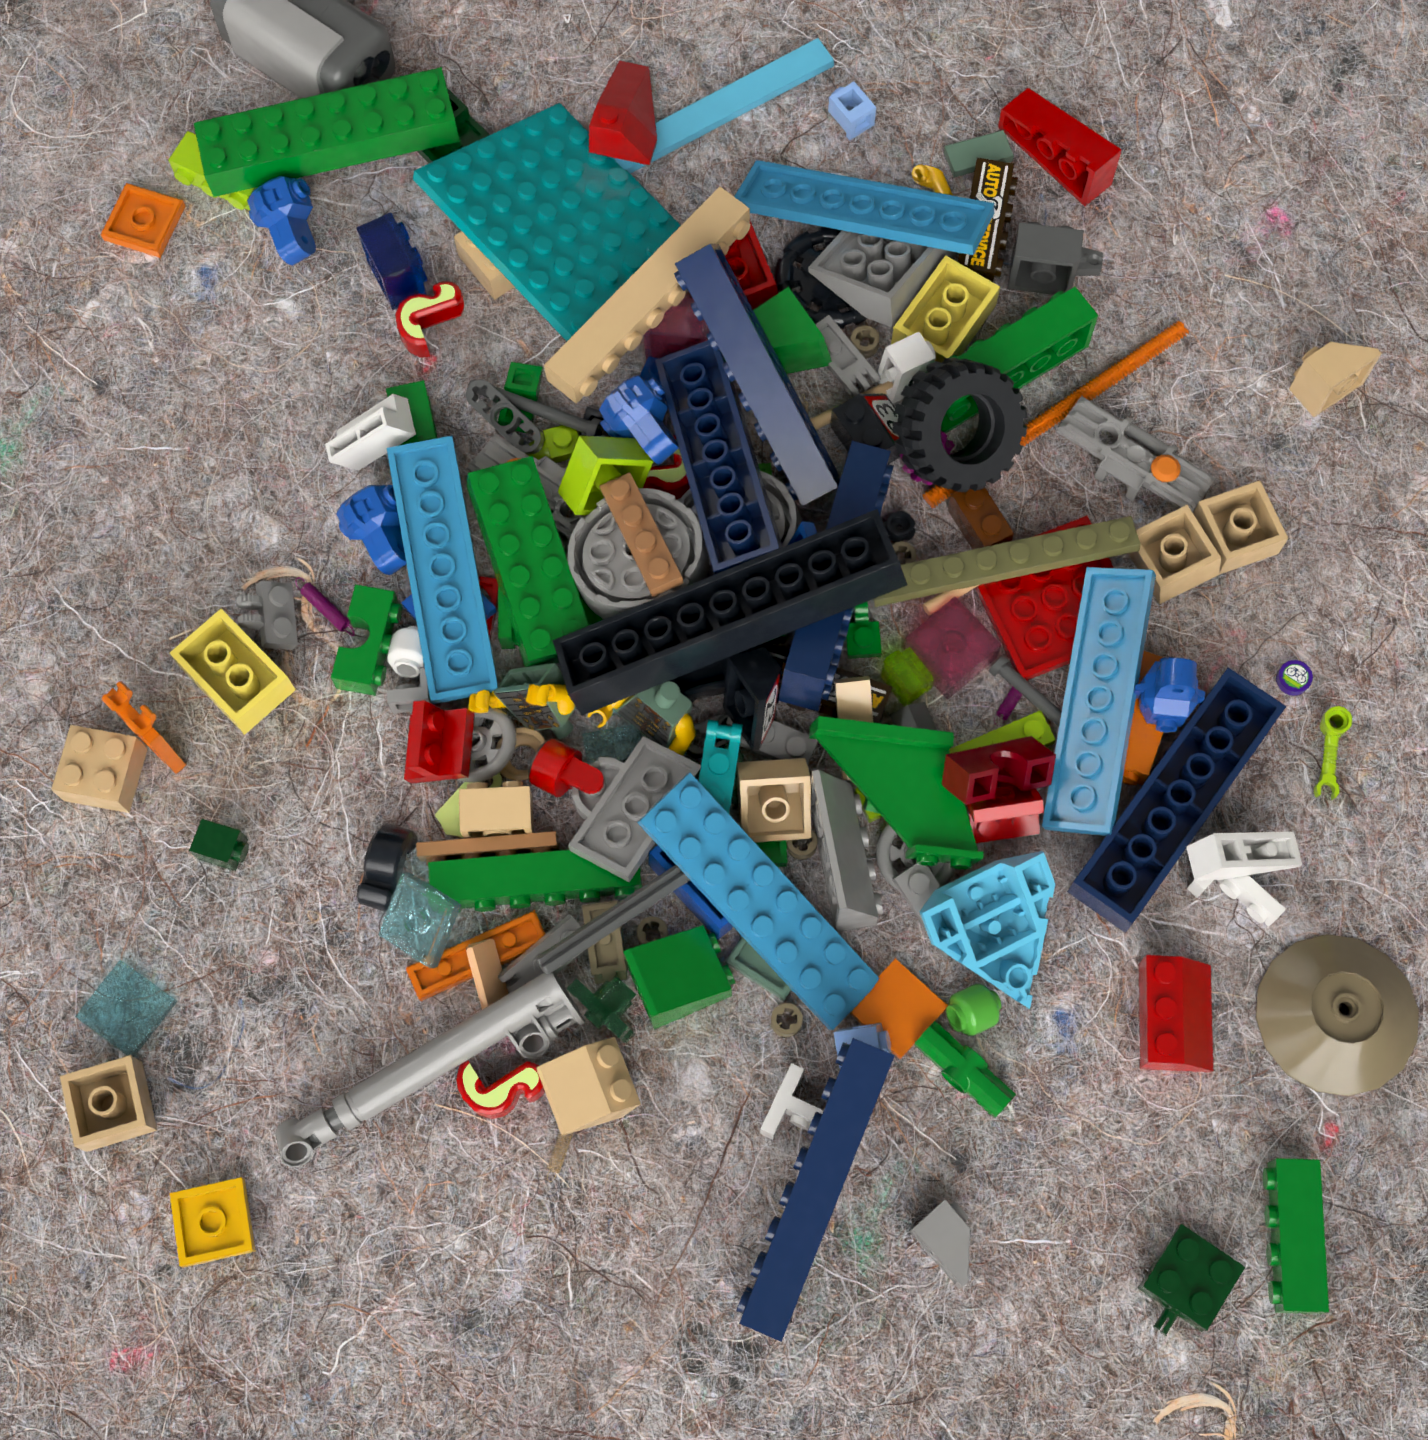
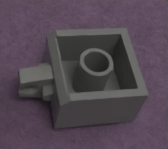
M1019 222L1011 255L1007 289L1052 295L1059 291L1066 292L1073 287L1075 276H1100L1103 265V252L1082 247L1084 230L1074 229L1070 226H1046L1038 222Z

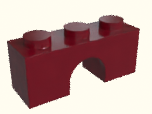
M1032 736L946 754L942 786L965 805L995 798L997 781L1011 783L1022 791L1049 786L1052 783L1056 754Z

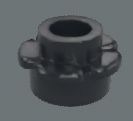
M896 511L889 515L888 520L884 522L890 540L895 543L903 540L908 541L915 535V521L907 512ZM900 525L903 529L898 530L896 527Z

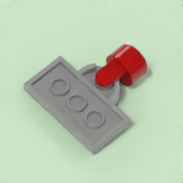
M644 736L625 763L612 757H598V761L587 764L582 761V753L579 750L552 738L544 742L536 751L529 766L528 777L530 784L557 798L563 796L569 789L572 790L571 796L579 816L585 821L569 843L570 851L630 882L655 845L654 840L642 829L637 821L687 773H691L698 780L701 765Z

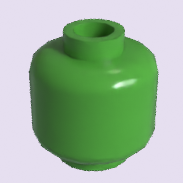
M979 983L971 985L951 995L949 1006L946 1008L948 1021L957 1032H962L967 1036L979 1034L998 1023L1000 1018L999 1010L1002 1006L1001 1000L995 991L989 990L986 986Z

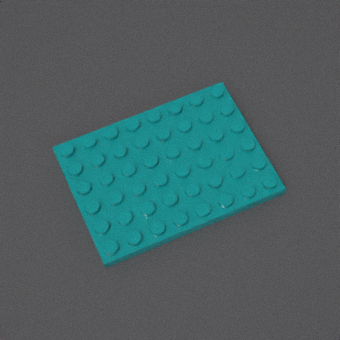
M557 103L414 170L413 180L566 341L681 226L614 158L589 153V132L561 103Z

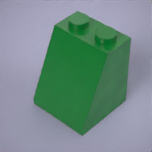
M789 287L754 309L787 374L826 367L832 362L823 334Z
M704 925L623 951L628 970L654 1030L732 996L731 985L736 984L728 964L721 966L716 955L721 952L719 943L713 932L707 934Z

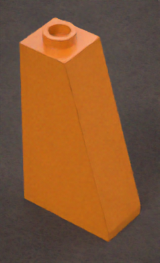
M1147 651L1143 652L1138 684L1146 676L1154 662L1164 657ZM1139 699L1135 701L1122 780L1123 783L1128 785L1144 784L1151 771L1163 732L1156 730L1155 724L1146 723L1139 709Z

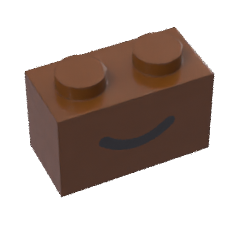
M986 488L976 491L969 489L967 492L956 491L951 494L948 512L972 550L1012 541L1014 532Z

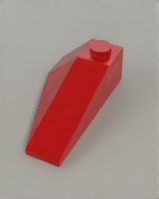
M619 60L597 102L589 125V153L650 166L657 145L650 70L648 66Z

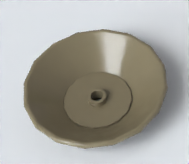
M1325 934L1297 941L1271 961L1258 986L1256 1021L1266 1050L1288 1076L1316 1092L1352 1096L1379 1089L1404 1069L1417 1043L1419 1009L1408 979L1387 954L1360 939ZM1340 1004L1348 1007L1349 1015L1346 1016L1340 1013Z

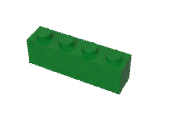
M1276 1158L1267 1162L1268 1168L1263 1169V1187L1265 1190H1269V1205L1265 1206L1264 1218L1266 1227L1271 1228V1243L1267 1244L1266 1257L1268 1265L1273 1266V1281H1270L1268 1285L1269 1301L1275 1305V1313H1328L1329 1300L1320 1160Z

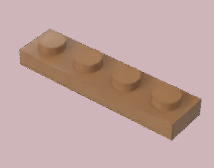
M629 472L600 485L602 495L652 597L683 584V578L631 473Z
M556 831L418 842L416 843V851L420 861L426 862L428 866V862L451 859L559 851V839Z

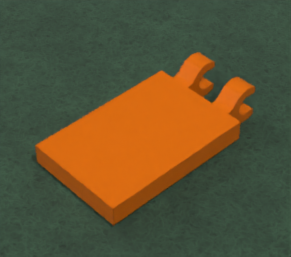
M119 681L116 684L118 690L116 691L112 688L107 694L102 696V701L112 711H115L126 725L177 774L186 764L153 728L156 714L146 705L140 707L142 712L139 714L129 704L133 692L122 681Z

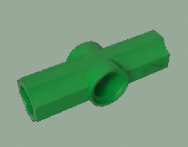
M936 1021L914 1043L916 1048L942 1070V1076L955 1089L963 1094L967 1093L992 1117L996 1118L1016 1096L1007 1085L988 1069V1064L977 1052L969 1046H962Z

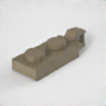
M613 900L582 905L584 925L619 903V901ZM622 926L588 948L591 976H594L595 984L603 983L605 1001L622 999L621 980L628 979V966L623 953L625 951Z

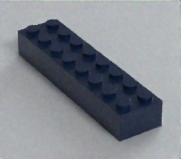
M710 243L676 262L675 265L678 271L674 273L675 278L683 291L688 290L694 299V302L690 303L691 308L699 321L705 320L710 330L706 334L709 343L715 352L720 350L726 362L722 364L723 369L731 382L737 381L742 391L738 394L739 399L747 412L753 411L757 419V423L754 424L756 432L763 442L768 440L773 449V452L770 453L771 460L778 471L784 470L788 478V482L785 485L793 500L799 499L803 506L838 488L841 477L720 245Z
M709 340L656 359L655 363L662 387L665 390V399L713 572L718 574L783 546L734 382L729 380L722 366L726 360L721 351L715 352Z
M855 441L851 442L826 529L878 509L881 516L894 465L888 464L891 451ZM855 607L795 631L783 673L778 701L818 711L821 700H829L835 672L839 665L843 644L846 640Z
M1228 667L1112 828V834H1107L1067 892L1126 933L1286 706Z
M855 1038L852 1039L850 1045L843 1042L835 1062L841 1065V1069L837 1079L829 1077L821 1097L827 1100V1104L823 1114L815 1112L807 1132L814 1136L810 1147H801L793 1169L800 1171L796 1182L789 1181L786 1184L779 1204L785 1206L782 1217L775 1216L766 1234L765 1240L771 1242L767 1253L761 1251L751 1272V1276L757 1278L753 1288L746 1287L736 1311L743 1314L739 1324L782 1342L895 1055Z

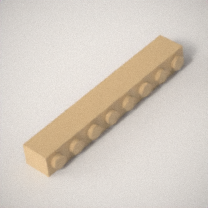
M719 186L544 364L547 381L576 404L583 396L588 397L596 389L598 381L606 373L610 374L617 368L620 358L628 350L633 351L640 344L642 336L650 328L654 329L660 324L664 313L672 305L677 306L683 300L687 290L683 291L675 278L674 273L678 271L675 263L710 243L719 244L724 255H726L729 246L736 239L741 240L749 231L750 208Z

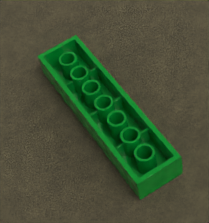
M442 67L194 122L204 176L213 197L256 188L268 180L279 176L300 178L460 142Z

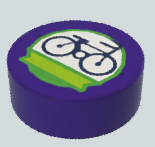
M1299 660L1287 661L1281 666L1276 675V683L1279 689L1291 696L1303 694L1313 681L1310 667Z

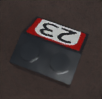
M858 394L832 409L830 427L847 452H849L851 442L855 441L891 451L888 464L900 458L899 454L901 453L897 452L895 440L899 439V436L893 433V422H898V414L894 413L895 407L886 394Z
M766 647L728 657L723 708L733 723L743 725L741 735L753 752L760 750L775 719L776 704L779 703V680L783 674L779 660L774 659Z

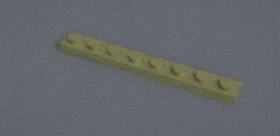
M1132 516L902 564L901 568L908 585L877 597L873 601L875 607L1137 552L1140 551V541Z

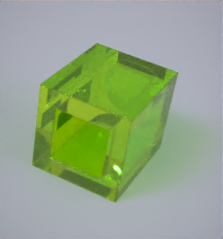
M911 647L903 652L896 650L884 659L881 678L887 685L893 686L892 692L904 707L932 689L935 678Z

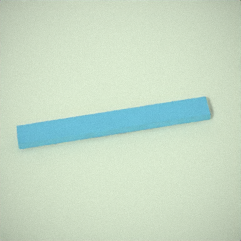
M819 38L656 122L657 145L651 162L834 67V59ZM614 158L630 174L646 166L645 164Z

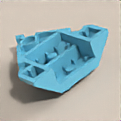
M1042 851L995 860L936 889L919 911L932 945L1030 1009L1033 997L1030 995L1033 975H1037L1048 923V919L1045 918L1049 897H1053L1055 889L1051 870Z

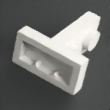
M1249 875L1217 880L1221 883L1220 888L1230 898L1240 900L1247 907L1248 914L1259 923L1264 922L1267 926H1270L1286 910L1284 906ZM1193 880L1187 889L1198 898L1214 880Z
M791 1063L763 1122L760 1134L773 1140L785 1114L791 1116L790 1123L808 1131L815 1112L823 1114L824 1110L794 1097L804 1074L803 1068Z

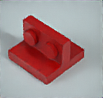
M425 700L414 701L412 715H410L404 780L410 783L469 778L475 713L469 711L468 708L444 711Z
M997 781L995 798L966 805L976 843L1040 834L1039 814L1044 813L1043 799L1037 789L1022 791L1011 783Z

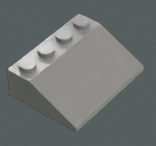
M842 230L808 269L810 274L864 317L893 328L946 255L952 259L957 252Z
M814 770L811 776V814L817 835L818 849L834 929L837 932L876 926L878 915L883 914L880 894H873L871 881L876 880L873 860H866L864 848L869 847V839L866 827L859 826L857 815L862 814L859 794L853 795L850 783L821 770Z

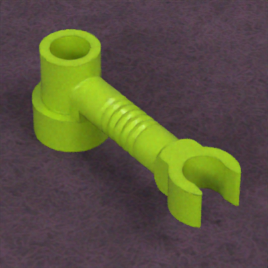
M1334 706L1326 711L1320 722V730L1325 735V747L1319 782L1314 787V796L1316 798L1321 795L1322 785H1327L1331 788V800L1335 799L1340 791L1335 775L1338 743L1341 735L1349 730L1352 725L1351 713L1341 706ZM1330 720L1336 723L1337 728L1330 724Z

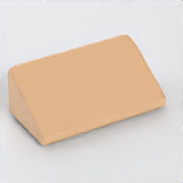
M487 939L469 944L466 953L481 1008L484 1009L509 993L506 988V982L502 983L498 978V975L502 972V967L495 941Z

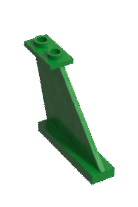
M818 716L810 725L809 739H817L909 847L905 853L906 859L917 860L916 863L922 866H935L938 862L950 863L951 868L958 870L971 869V866L983 859L984 852L977 849L965 804L942 786L946 754H950L949 749L953 747L954 732Z

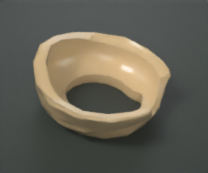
M526 727L515 728V748L528 746L536 752L546 742L545 738L537 730ZM503 737L498 741L496 749L501 748ZM510 760L500 771L507 779L515 781L529 779V770L516 769L512 766Z

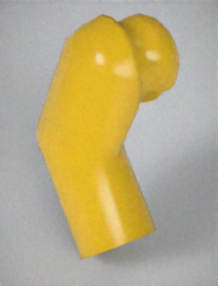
M918 164L912 169V178L918 185L933 189L936 193L953 196L947 180L940 169L923 164Z

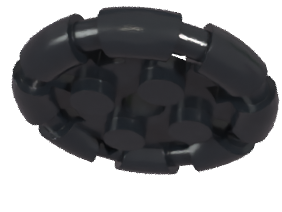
M819 227L818 231L810 234L806 231L791 240L783 249V257L777 260L774 280L778 292L789 287L815 324L830 315L840 329H844L845 325L852 323L855 325L862 323L868 318L860 314L810 274L808 269L842 230ZM822 243L824 249L815 252L813 246ZM795 261L802 264L801 269L793 266ZM800 286L801 292H796L792 289ZM812 302L822 306L818 312L810 309ZM846 307H847L848 310H849V311L844 312V313H841V312L839 311V310L844 309V308H846Z

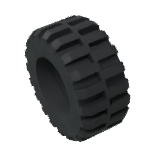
M945 358L942 363L935 361L927 365V372L918 371L912 377L914 381L912 386L906 385L901 392V395L904 396L901 405L896 403L894 413L898 414V422H893V433L899 436V439L895 440L897 452L904 454L902 461L907 468L914 470V474L948 490L967 492L969 489L976 491L985 488V481L991 484L995 483L1002 477L1000 475L1002 470L1008 472L1014 465V462L1011 460L1015 454L1020 455L1023 448L1020 445L1022 436L1026 437L1027 426L1023 425V419L1027 418L1026 406H1022L1019 403L1023 401L1020 390L1014 388V381L1008 375L1002 374L999 369L964 358L962 360ZM971 394L979 412L976 433L966 447L954 454L948 455L941 440L943 418L949 407L956 400Z

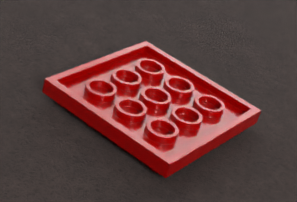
M1087 515L1035 536L1086 526L1092 523ZM1109 558L986 583L975 588L1001 644L1010 658L1013 669L1023 678L1030 680L1070 664L1086 568H1114Z

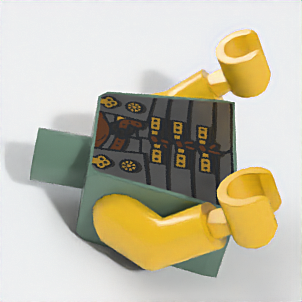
M555 663L510 669L495 691L490 693L487 690H481L477 694L469 696L468 710L474 713H487L489 706L491 708H507L526 728L532 730L551 729L558 739L565 738L574 729V726L569 721V717L576 706L568 695L563 675Z
M670 681L590 712L587 716L589 718L596 712L601 714L603 720L597 726L601 728L611 718L613 714L612 709L615 708L620 716L648 739L682 756L696 734L694 723L690 716L693 704L680 693L678 685Z

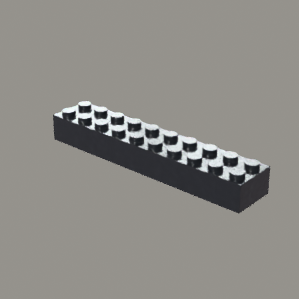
M878 509L559 637L553 640L568 695L583 716L900 589L908 584Z

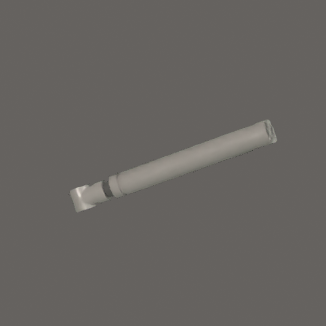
M554 971L550 974L543 973L350 1088L349 1092H344L332 1099L333 1107L328 1110L322 1107L302 1120L289 1119L282 1122L277 1127L275 1133L280 1159L283 1164L292 1168L307 1164L313 1156V1150L339 1135L338 1130L341 1128L354 1129L362 1124L364 1120H369L507 1036L524 1058L536 1059L547 1052L550 1042L558 1038L559 1032L576 1022L581 1026L585 1023V1020Z

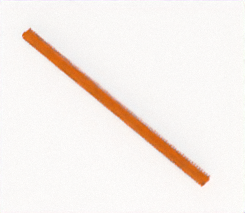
M1176 321V323L1167 327V330L1164 329L1163 332L1161 331L1160 334L1142 344V347L1139 346V349L1136 348L1135 351L1120 359V362L1117 361V364L1114 363V366L1111 365L1110 368L1098 374V377L1095 376V379L1092 378V381L1086 382L1085 385L1076 389V392L1073 391V394L1070 393V396L1064 397L1063 400L1057 402V405L1054 404V407L1051 406L1050 409L1048 408L1047 411L1045 410L1044 413L1038 415V418L1035 417V420L1032 419L1031 422L1026 423V437L1022 436L1020 445L1026 446L1033 439L1035 440L1036 437L1038 438L1039 435H1042V433L1051 429L1052 426L1054 427L1055 424L1057 425L1058 422L1064 420L1081 396L1092 401L1093 398L1095 399L1096 396L1108 390L1109 387L1111 388L1112 385L1114 386L1115 383L1130 375L1131 372L1133 373L1134 370L1136 371L1137 368H1140V366L1152 360L1153 357L1155 358L1156 355L1158 356L1159 353L1161 354L1162 351L1168 349V346L1171 347V344L1174 345L1178 340L1180 341L1181 338L1186 337V333L1189 334V330L1184 327V323ZM935 485V488L932 487V490L926 491L925 494H922V497L931 508H935V506L951 497L950 494L956 491Z

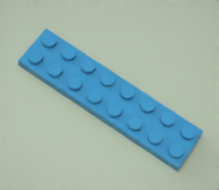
M760 160L755 161L734 196L750 208V213L969 255H974L994 215V203Z
M453 436L387 448L430 701L432 704L468 698L471 694H477L481 690H487L491 693L498 688V681Z
M1086 568L1055 747L1056 759L1052 783L1048 787L1042 827L1045 830L1101 836L1112 834V828L1116 823L1136 701L1134 690L1135 685L1139 683L1156 574L1153 570Z
M687 773L637 821L642 829L828 1030H834L873 989L879 977L691 773Z

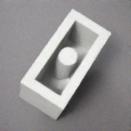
M920 332L885 347L877 372L881 378L878 383L883 384L887 381L893 383V387L886 390L887 397L892 404L904 398L901 392L906 385L912 386L914 383L912 377L918 371L927 372V365L935 362V350L929 341L924 340Z

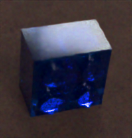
M390 212L356 227L366 261L392 310L397 309L399 304L410 295L426 294L424 282L428 281L422 267L423 261L417 248L411 247L408 241L410 237L403 222L397 223Z

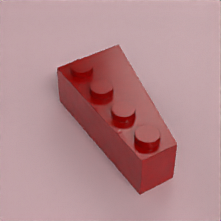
M1030 88L1024 90L1001 109L998 128L1004 130V133L1082 205L1087 206L1112 185L1122 149Z

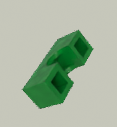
M355 584L347 616L353 627L365 629L370 634L367 641L360 647H338L331 674V680L336 689L376 696L378 685L383 686L386 678L384 662L389 651L394 623L398 624L402 615V604H399L394 591Z

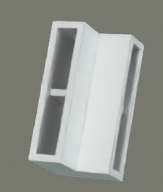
M395 394L390 395L336 430L337 437L325 445L330 463L358 471L386 454L387 448L399 446L416 435L408 399Z

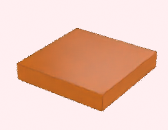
M126 183L100 235L104 241L161 258L186 207L185 203L181 199Z
M895 958L878 976L879 980L873 989L849 1014L861 1025L882 1023L883 1031H888L890 1036L891 1052L901 1060L923 1032L944 1013L948 1005Z

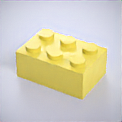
M945 255L893 327L891 344L920 332L924 340L932 344L936 355L935 361L942 363L945 358L953 355H962L996 307L1000 286Z
M222 608L169 653L178 666L244 735L296 690L288 676Z

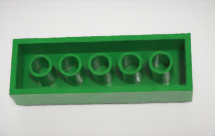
M1076 287L1066 292L1059 291L1045 305L1040 308L1033 307L1029 309L1020 320L1013 324H1004L995 332V335L986 340H977L969 347L967 352L960 356L953 355L949 358L961 360L964 358L993 366L1014 381V388L1020 389L1088 348L1098 314ZM971 394L959 398L949 407L942 421V432L948 433L979 414L977 404Z
M533 456L469 472L467 474V490L524 666L557 664L559 661L553 640L587 627L589 624L570 572Z

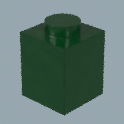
M201 819L189 852L197 860L236 871L239 862L242 863L247 856L249 844L247 843V837L241 830Z

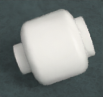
M417 626L399 629L392 635L387 661L394 672L402 677H417L420 675V668H425Z

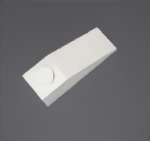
M1294 832L1213 833L1186 846L1194 880H1221L1302 866Z

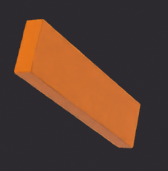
M535 910L412 964L406 967V971L421 1002L473 978L466 953L469 944L493 939L500 963L503 965L517 959L542 938L545 932Z

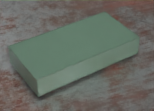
M1004 130L944 146V155L953 178L973 173L977 158L1010 163L1014 157Z
M741 937L725 963L784 1002L792 990L753 947Z

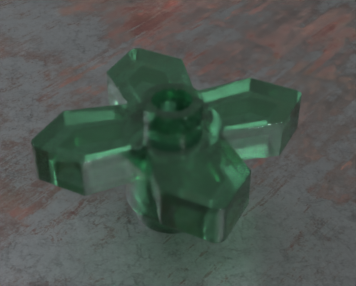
M616 975L610 982L606 980L594 994L577 978L566 988L588 1009L584 1016L598 1029L605 1025L625 1044L635 1035L619 1018L632 1005L630 1001L636 994Z

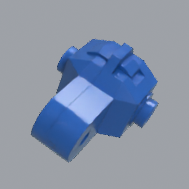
M279 176L268 180L253 190L247 200L250 207L249 216L257 227L269 229L279 256L284 262L293 266L316 251L315 241L307 222V218L313 208L309 197L311 192L308 184L302 178L296 179Z
M637 375L623 381L606 396L599 408L604 418L600 424L611 437L619 435L623 438H635L647 455L656 464L660 465L679 449L678 442L663 423L668 409L662 398L665 390L654 377L647 380Z
M368 485L354 493L340 505L336 515L340 521L339 528L349 540H362L375 566L382 573L393 575L406 565L393 485Z
M1164 657L1159 659V661H1155L1140 684L1135 685L1134 690L1136 699H1139V709L1146 723L1155 724L1157 731L1166 733L1175 732L1177 727H1182L1197 704H1201L1205 699V691L1198 689L1197 663L1185 658Z

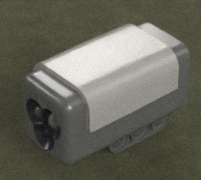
M210 0V6L220 35L224 41L232 45L235 54L300 98L391 79L395 72V59L387 28L354 6L355 0Z

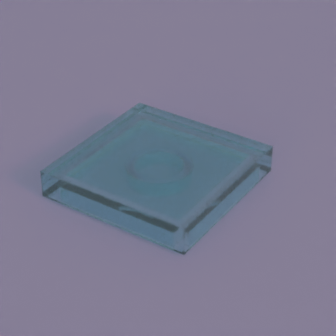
M402 873L378 935L428 968L438 967L461 904L412 873Z
M120 960L75 1017L124 1054L135 1057L178 1001Z

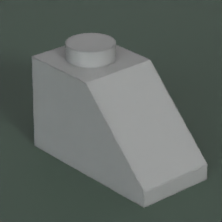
M944 1200L920 1221L910 1233L960 1289L968 1283L970 1227L965 1222L969 1218L957 1203L953 1202L950 1205Z

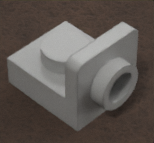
M420 668L421 687L403 684L397 686L394 690H387V703L393 714L412 712L414 701L425 700L431 703L425 668Z

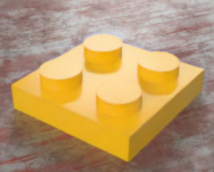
M240 1177L170 1193L180 1267L184 1268L256 1251L245 1178Z

